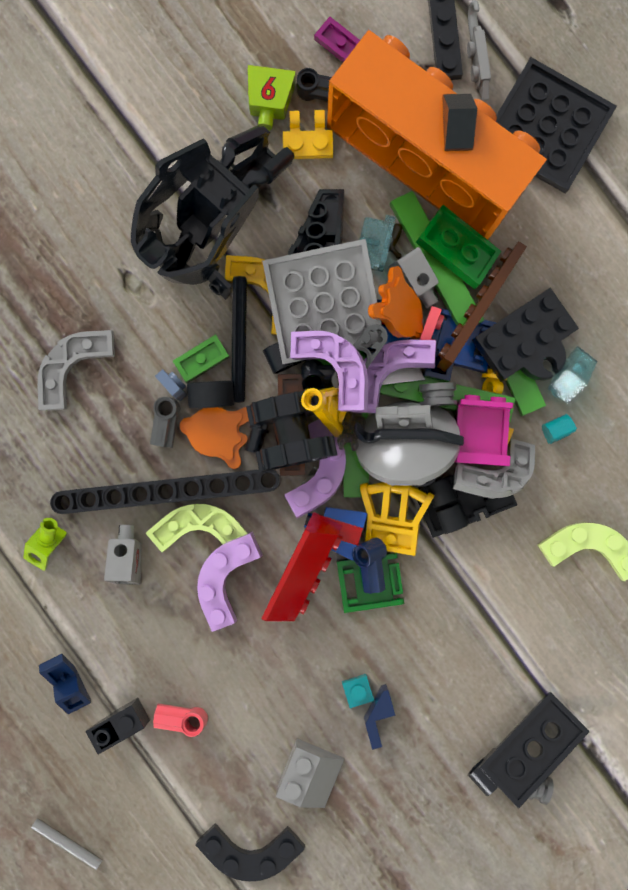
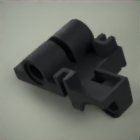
M454 474L435 481L430 485L417 488L426 494L430 492L435 495L423 515L432 538L452 533L473 522L481 521L479 515L481 512L488 518L491 515L517 506L514 495L491 499L453 489Z

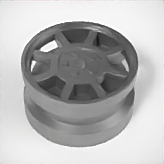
M446 382L419 385V392L422 393V398H424V402H420V405H456L457 400L451 398L454 397V391L457 390L456 383Z

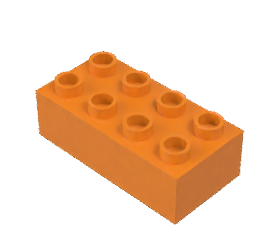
M368 29L329 80L327 128L438 210L442 205H445L489 240L547 159L539 154V143L526 132L515 131L512 134L495 122L497 120L496 113L487 103L480 99H474L478 109L473 150L444 151L443 94H457L453 91L451 79L438 68L429 67L425 71L410 60L409 50L396 37L386 35L381 39Z

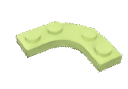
M191 504L177 508L146 532L147 536L161 552L168 549L184 534L194 530L210 532L222 544L248 534L231 514L219 507L208 504Z
M575 523L558 530L537 544L553 567L575 552L583 549H594L608 560L621 581L628 580V541L620 533L605 525Z

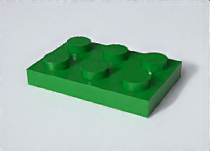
M445 205L439 208L415 242L473 289H476L481 284L502 252Z

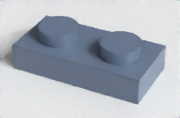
M162 369L155 375L167 391L177 400L181 401L187 396V393L183 390L186 385L173 372L168 374Z

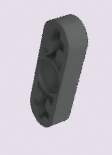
M378 324L368 326L353 345L357 350L363 351L366 354V369L388 339L386 329ZM379 330L381 332L379 334L381 342H373L370 348L374 349V352L371 354L366 347L360 346L361 341L364 344L369 342L371 336L368 334L369 331L375 332ZM336 370L332 374L331 383L334 388H339Z

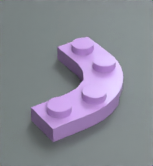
M291 332V359H322L331 363L335 368L339 381L338 411H368V374L359 351L349 341L331 332Z
M399 340L385 344L367 368L368 411L351 412L376 413V407L379 406L382 383L390 373L402 368H435L436 340Z
M320 419L308 425L311 438L333 436ZM334 437L337 456L320 460L319 468L313 478L284 495L297 519L326 503L339 489L346 467L345 450L340 438Z
M253 532L228 541L218 547L206 559L200 570L197 586L198 598L212 632L232 625L237 621L226 594V579L229 573L236 567L263 556Z

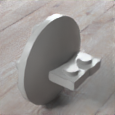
M400 401L383 407H376V413L369 415L361 424L368 433H373L377 429H437L460 435L456 421L446 410L439 406L420 405V402ZM357 436L355 439L356 454L363 469L375 479L391 486L423 485L439 477L451 467L460 450V445L438 440L380 439L375 443H364Z

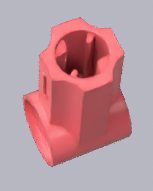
M158 704L154 713L153 723L154 728L183 732L186 736L195 737L206 726L208 715L200 707L190 709ZM190 716L199 719V727H194L189 723Z

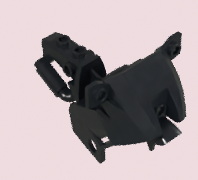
M255 126L228 138L222 147L221 160H216L211 155L208 143L204 138L159 160L155 165L156 176L135 204L131 227V245L136 256L151 269L160 266L161 268L157 273L170 282L197 285L209 281L210 289L216 295H221L226 300L230 295L232 286L218 272L220 265L216 262L225 254L254 208L259 196L260 186L271 184L292 164L295 157L294 153L286 147L275 155L268 149V137L271 132L264 126ZM256 147L251 156L237 165L233 164L236 155ZM176 161V163L172 167L168 168L171 163ZM189 181L191 184L178 197L177 227L182 232L175 244L166 245L163 243L159 230L163 214L159 210L154 209L168 200L181 186ZM220 232L207 260L190 267L187 262L190 260L195 246L197 245L199 248L204 249Z

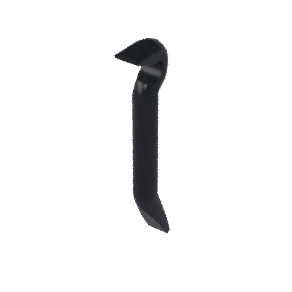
M358 422L355 425L356 436L364 443H375L380 439L438 440L460 446L464 444L463 436L437 429H377L373 433H368Z

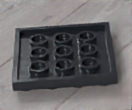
M530 57L498 111L495 122L512 134L515 131L526 132L539 143V154L547 160L535 177L566 194L617 105Z

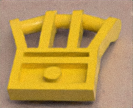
M384 482L370 485L368 483L360 484L362 499L368 513L365 542L377 537L384 542L387 551L415 556L417 553L420 521L435 495L430 492L426 494L412 485L391 486ZM383 492L381 515L376 514L371 495ZM391 493L401 494L399 518L389 516ZM409 496L422 503L414 520L407 519Z

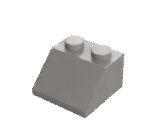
M297 738L277 785L276 797L298 807L325 808L344 758Z

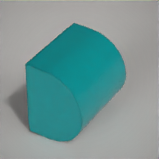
M568 414L542 425V431L548 444L570 436L577 429Z

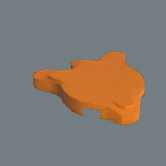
M399 266L391 267L388 271V282L380 285L378 288L382 302L370 304L368 314L373 319L381 320L388 331L397 338H420L423 332V312L420 299L405 281L402 269Z
M220 407L203 408L193 416L182 419L180 430L188 437L191 445L197 452L209 457L221 458L232 469H238L241 466L242 460L239 450L248 442V437L241 433L239 429L249 422L246 407L236 411H227Z

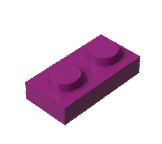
M329 17L314 34V40L341 62L345 61L360 41L332 17Z

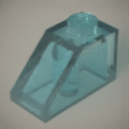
M577 346L566 359L562 371L553 376L548 389L556 398L562 399L568 404L588 385L597 360Z

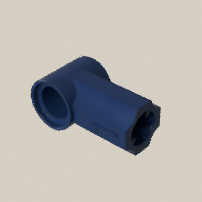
M377 537L357 545L352 551L355 563L361 568L364 593L369 594L380 593L386 590L382 559L386 557L387 549L384 542Z

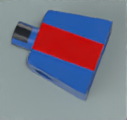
M331 507L325 508L323 516L342 525L339 535L343 536L337 550L331 549L332 551L350 560H354L352 551L359 544L368 513ZM308 513L304 525L305 528L312 516V513Z

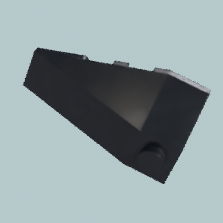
M319 189L308 211V217L304 225H301L295 243L291 245L288 255L342 244L344 189Z

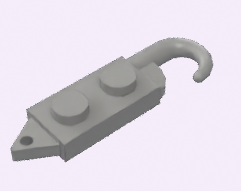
M472 0L468 10V27L471 42L467 44L468 58H472L473 63L470 71L471 81L475 82L476 91L480 92L481 98L484 101L489 100L491 73L485 31L482 30L481 26H478L477 12L480 10L477 0Z

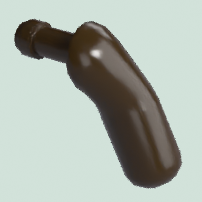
M396 223L389 237L387 251H391L399 260L402 254L394 247L400 238L403 227L401 224Z

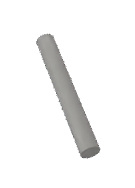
M36 819L31 829L95 870L101 864L102 860L41 820Z

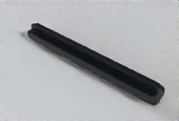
M244 276L233 277L231 381L233 382L234 403H243L245 401L247 279Z

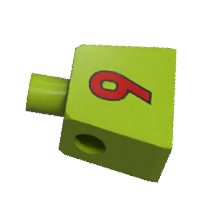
M248 65L250 115L259 117L258 126H264L271 130L274 119L283 120L286 117L296 86V72Z

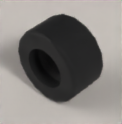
M231 380L187 384L188 406L190 409L234 405L233 382Z

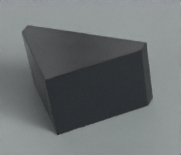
M443 94L444 151L473 150L478 108L472 95Z

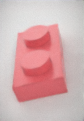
M431 306L419 340H434L432 339L435 329L440 330L444 315L440 314L442 309Z

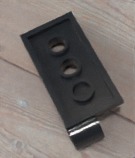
M548 692L506 738L469 771L467 776L486 796H489L499 788L519 809L590 731L551 692ZM550 722L554 723L558 728V734L554 738L548 737L545 733V727ZM532 741L537 742L541 749L537 757L530 756L527 750L528 744Z

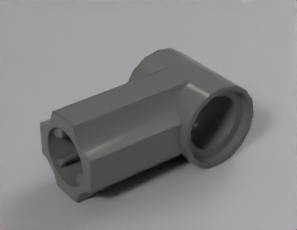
M160 397L153 406L155 414L150 445L173 448L180 404L174 398ZM169 401L172 403L173 411L166 416L163 414L161 407L165 402Z

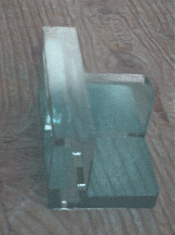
M386 215L385 221L369 217L364 219L360 240L366 239L372 270L380 272L384 270L396 220L395 216Z

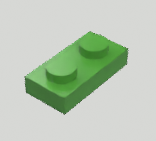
M215 334L173 360V363L185 382L189 383L230 357Z

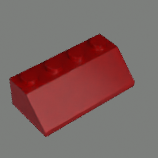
M313 512L261 618L262 620L295 621L299 613L304 615L310 602L306 598L309 592L315 593L321 579L317 578L320 570L326 572L332 559L328 555L331 549L337 550L343 536L339 535L342 525Z

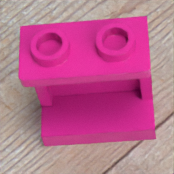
M465 395L464 399L458 400L455 421L459 427L460 435L464 437V444L460 446L459 454L454 463L510 466L511 456L507 455L510 409L513 408L514 403L506 402L505 397H490V401L480 400L478 395Z

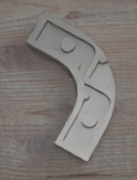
M112 330L79 332L57 342L58 344L48 355H45L40 365L37 383L38 410H67L66 380L72 366L81 360L115 357L114 332Z
M510 439L507 447V455L511 456L510 466H504L502 469L494 471L458 463L455 468L453 489L491 499L516 494L525 487L533 474L535 445Z

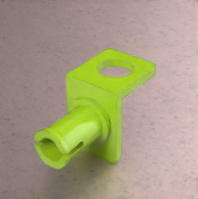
M43 519L38 530L25 543L23 558L44 571L47 568L49 556L66 537L67 532L58 527L55 519ZM31 553L37 555L41 561L36 560Z

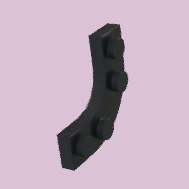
M216 823L195 844L220 872L233 879L248 882L261 881L275 876L305 850V844L289 826L268 845L257 850L250 851L240 848L229 839Z

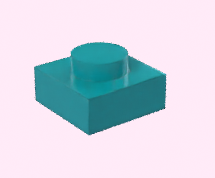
M366 674L342 681L349 708L374 701Z

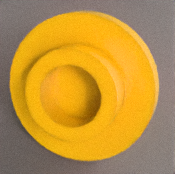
M488 369L487 373H482L481 378L486 379L482 385V390L492 392L493 387V393L502 394L504 385L493 370Z

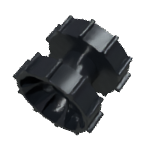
M305 391L272 396L252 402L250 406H246L250 426L273 424L277 446L255 452L259 472L337 456L334 436L310 437L306 417L315 415V413L305 409L301 403V397ZM318 396L311 398L312 406L318 404Z

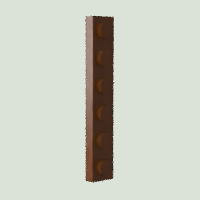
M518 241L513 249L508 247L500 258L503 264L501 267L496 265L488 277L491 280L488 286L484 284L476 295L479 301L476 306L471 304L463 315L467 320L463 325L459 323L452 332L451 337L454 340L451 344L446 342L438 354L441 360L436 367L446 372L453 364L527 248L526 245Z

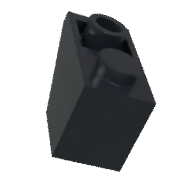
M136 698L115 710L85 732L99 755L144 729L150 719L139 698Z

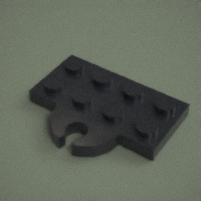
M550 287L473 338L472 342L500 382L518 370H521L531 379L545 381L552 378L553 374L544 368L543 361L547 360L551 363L552 371L555 374L561 372L566 361V352L561 341L578 330L579 327Z

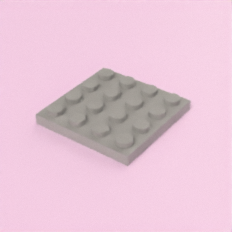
M366 239L262 261L282 364L303 361L290 358L291 332L327 331L346 339L354 345L368 326L373 324L382 326L381 320L373 319L368 314L369 305L378 303ZM379 330L375 332L369 331L368 334L371 336V339L367 344L361 341L360 346L369 348L373 342H381L379 337L381 332Z

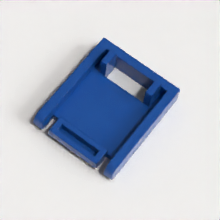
M442 309L440 313L446 317V320H443L440 330L435 329L432 335V339L437 342L436 351L438 352L441 351L446 342L451 344L454 340L451 334L456 328V324L446 309ZM484 319L482 323L476 326L456 357L454 366L481 373L487 371L488 363L484 357L474 356L476 346L472 339L496 324V322Z

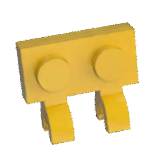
M314 110L315 131H300L299 111H289L290 131H283V148L288 147L294 153V159L333 158L332 130H325V110Z

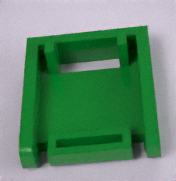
M388 553L382 559L386 590L380 593H364L361 568L354 560L336 561L344 613L405 604L404 598L393 599V595L403 594L399 563L388 564V560L398 558L397 553ZM353 573L357 597L347 598L344 574Z

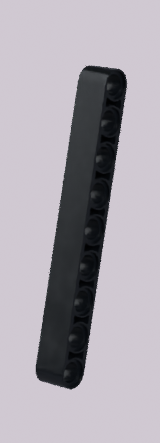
M259 470L64 490L56 492L51 497L50 505L52 510L58 514H70L275 491L279 487L281 479L274 470L260 472ZM267 473H272L276 478L275 485L270 488L262 484V477ZM241 476H247L250 480L249 488L244 491L237 487V480ZM218 478L225 485L221 493H216L212 490V483ZM192 481L196 482L199 486V491L194 496L189 495L186 490L187 485ZM166 484L171 485L173 488V494L168 499L163 497L161 493L163 486ZM140 487H144L147 490V498L144 501H140L136 496V492ZM115 490H118L122 495L121 501L118 504H115L111 499V494ZM89 493H93L96 497V502L92 507L86 502V497ZM65 495L70 499V505L67 509L61 506V499Z

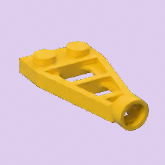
M339 388L307 389L301 397L303 407L314 412L334 437L353 441L356 412L338 411ZM318 396V404L312 406L311 398Z

